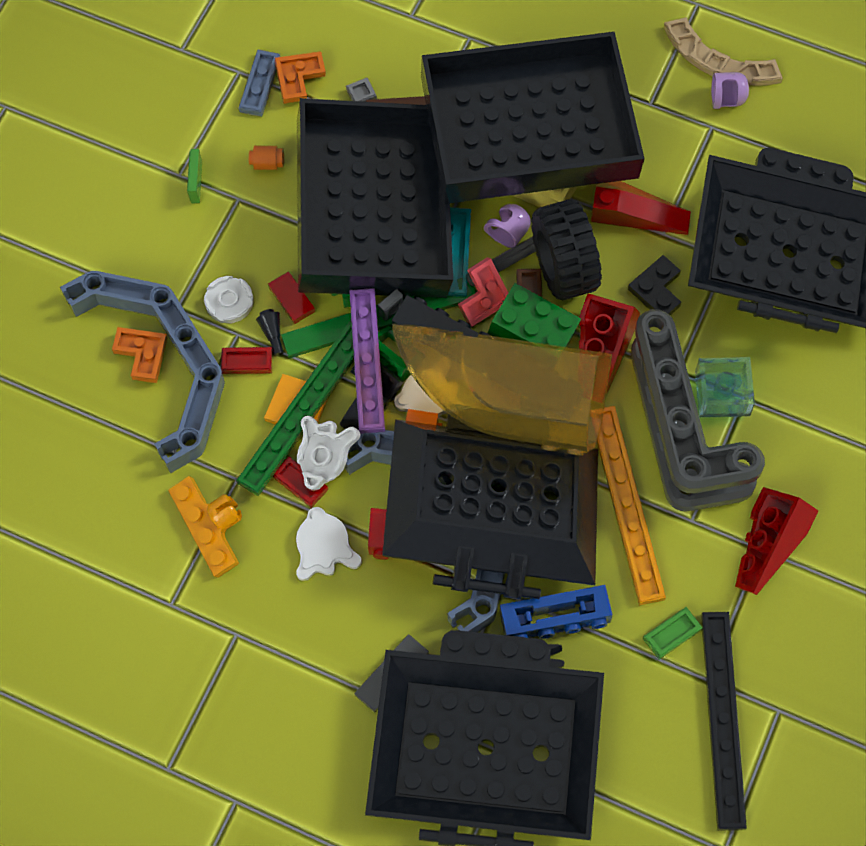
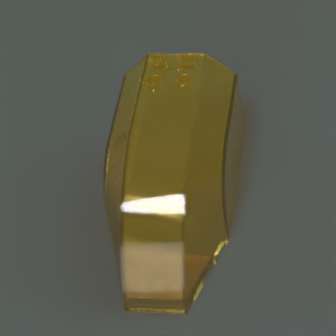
M393 324L392 330L396 344L409 372L428 397L456 420L493 436L542 444L541 449L557 451V449L567 448V453L583 455V453H587L595 448L603 419L612 354L478 334L477 337L464 336L461 331H449L410 324Z

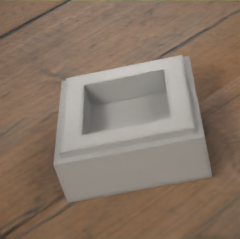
M368 78L346 85V91L351 101L366 102V100L377 99V95Z

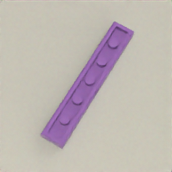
M375 288L349 290L360 434L385 432Z

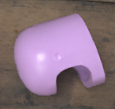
M740 72L713 73L711 85L713 109L740 106L746 102L749 95V83L744 74Z
M506 204L499 210L501 221L493 218L489 219L484 226V231L495 241L506 247L513 248L530 228L531 220L529 214L521 206Z

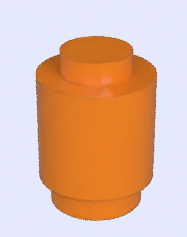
M254 146L253 150H249V165H253L254 170H278V168H283L284 149L278 148V146Z

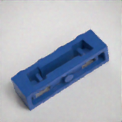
M606 585L542 596L540 599L532 598L500 604L504 635L526 638L539 636V639H548L555 636V633L564 631L566 634H574L580 632L581 628L591 626L592 629L604 628L607 626V623H611L612 619ZM576 604H580V614L575 612L538 619L536 623L531 624V613L532 616L574 609Z

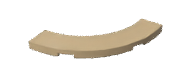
M687 17L664 22V29L673 46L688 62L711 76H713V73L740 72L746 76L749 85L754 86L782 83L783 78L775 59L767 61H736L730 59V56L722 54L715 49L711 50L701 42L702 39L692 29Z

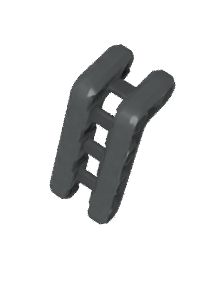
M651 309L645 311L639 316L636 323V338L631 347V359L668 503L680 511H694L747 500L753 494L757 479L761 476L765 466V457L762 451L756 445L748 442H738L716 447H708L706 445L675 323L672 317L662 310ZM656 327L659 328L661 331L654 332L650 330V328ZM738 460H746L750 464V466L745 463L738 462ZM680 490L683 491V492H686V493H691V494L685 495V494L681 493Z

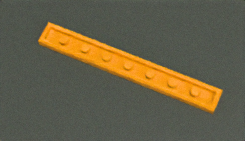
M615 406L590 410L589 414L639 605L664 601L666 596Z

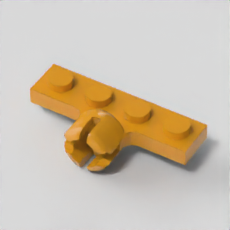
M190 476L170 488L168 491L213 576L219 578L237 566L239 562L225 538L226 530L238 523L242 518L241 510H235L238 507L235 500L231 496L223 494L210 504H207L194 478Z

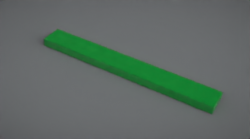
M462 278L457 279L459 290H462ZM467 281L466 297L419 298L428 303L427 306L434 310L436 308L446 310L458 306L457 304L476 293L474 286H471ZM377 304L376 312L378 331L384 329L389 325L392 327V319L395 316V314L387 321H384L379 316V309ZM351 313L281 334L288 358L290 359L333 345L348 322H352Z
M351 321L345 326L237 478L236 482L238 485L257 496L261 494L303 434L302 418L305 416L315 417L354 361Z

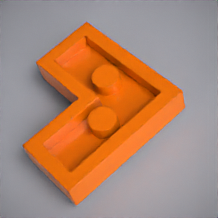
M321 51L275 58L283 104L299 102L300 98L307 99L304 79L325 77L326 71Z
M117 327L112 351L114 354L135 357L131 372L132 380L157 383L168 337L164 333Z

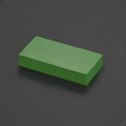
M191 149L189 151L187 192L191 203H200L202 158L199 149Z
M685 607L647 633L643 640L660 660L702 631L703 627L689 609Z

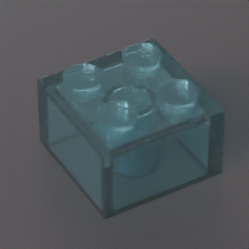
M750 357L699 358L695 370L699 418L751 416L755 401Z

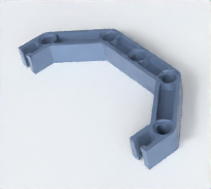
M100 271L87 272L61 286L60 289L76 317L98 305L157 317L192 373L194 380L178 431L154 443L170 473L199 458L205 450L225 380L219 364L173 291L163 284ZM100 285L97 289H92V287ZM162 299H167L164 303H158ZM185 337H191L189 341H181ZM210 375L216 376L211 381L205 380ZM188 440H196L195 444L191 446L185 445ZM175 449H181L169 458L165 455Z
M385 430V432L360 434L359 440L348 451V453L354 450L359 451L351 459L347 457L345 469L348 474H352L372 461L391 465L394 431ZM366 441L375 442V444L371 447H366L363 445ZM448 477L438 478L442 484L449 485L452 483ZM477 569L475 580L503 583L505 573ZM473 590L469 600L448 612V622L454 628L457 626V620L471 615L473 622L465 628L459 625L457 629L469 632L481 631L495 620L500 594ZM485 605L490 611L487 614H479L476 608Z

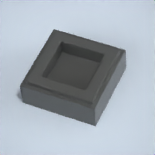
M397 289L378 304L379 316L384 321H387L396 314L403 302V295Z

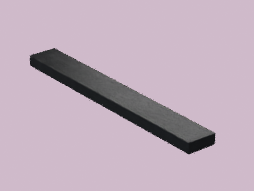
M702 612L701 621L703 627L717 831L746 830L729 612Z

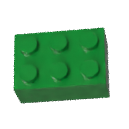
M514 283L494 316L487 334L501 343L510 345L523 355L526 354L533 357L538 363L555 369L575 334L581 318Z

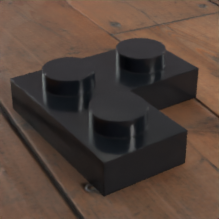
M662 255L628 285V290L650 310L659 309L671 315L681 306V301L666 287L680 275L681 270Z

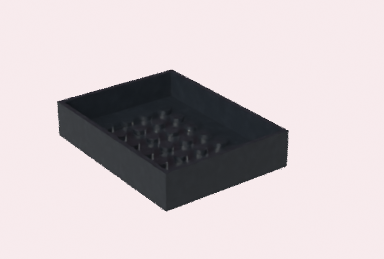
M615 31L422 55L421 81L445 204L639 179L645 158Z
M300 98L297 115L298 292L350 294L349 290L375 288V295L389 296L397 289L403 296L447 298L453 282L450 203H444L426 105Z

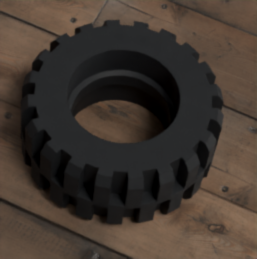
M568 199L536 209L531 218L533 242L540 269L552 295L556 299L563 301L595 292L601 285L602 269L596 245L597 242L583 207L577 201Z

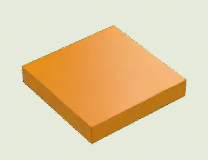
M282 374L265 414V421L276 425L306 381ZM327 400L314 417L317 422H319Z

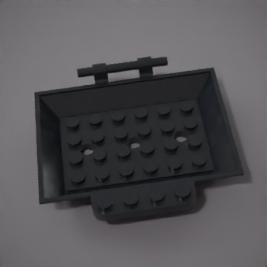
M764 148L758 154L755 165L709 155L688 286L751 301L739 300L737 310L752 313L754 317H762L766 320L773 318L799 324L804 329L837 333L839 323L826 321L823 318L866 328V192L852 189L854 177L848 167L787 151ZM740 237L744 239L746 246L738 245L735 242V238ZM783 249L791 250L794 257L789 258L785 256ZM830 261H838L841 264V269L834 268ZM773 307H778V308H782V309H786V310H790V311H794V312H799L800 314L793 313V312H789V311H784V310H780V309H776V308H773Z
M456 403L449 409L446 427L395 419L382 556L454 566L452 576L434 574L432 582L433 585L451 587V590L468 592V590L504 594V597L521 599V597L540 599L541 589L525 587V576L595 586L598 449L549 442L550 423L546 417L540 414ZM448 477L452 483L449 485L442 484L438 478ZM499 484L505 491L496 492L492 489L491 485ZM544 492H553L557 499L550 500L546 498ZM471 569L507 573L506 583L470 579Z
M452 630L447 632L442 638L440 655L386 650L365 815L441 824L440 831L420 829L419 831L420 841L438 842V846H533L534 841L514 839V832L591 841L604 673L549 667L551 654L549 645L544 640ZM435 735L439 739V745L435 749H428L424 746L423 741L427 736ZM481 742H491L494 746V751L490 755H482L478 750ZM537 747L546 748L549 757L545 761L536 760L533 756L534 749ZM458 826L497 830V837L457 833Z

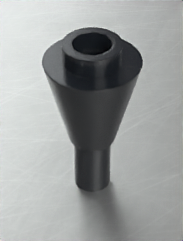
M273 309L264 310L259 313L260 316L256 318V321L268 341H270L274 356L282 355L284 352L280 341V313L274 312Z

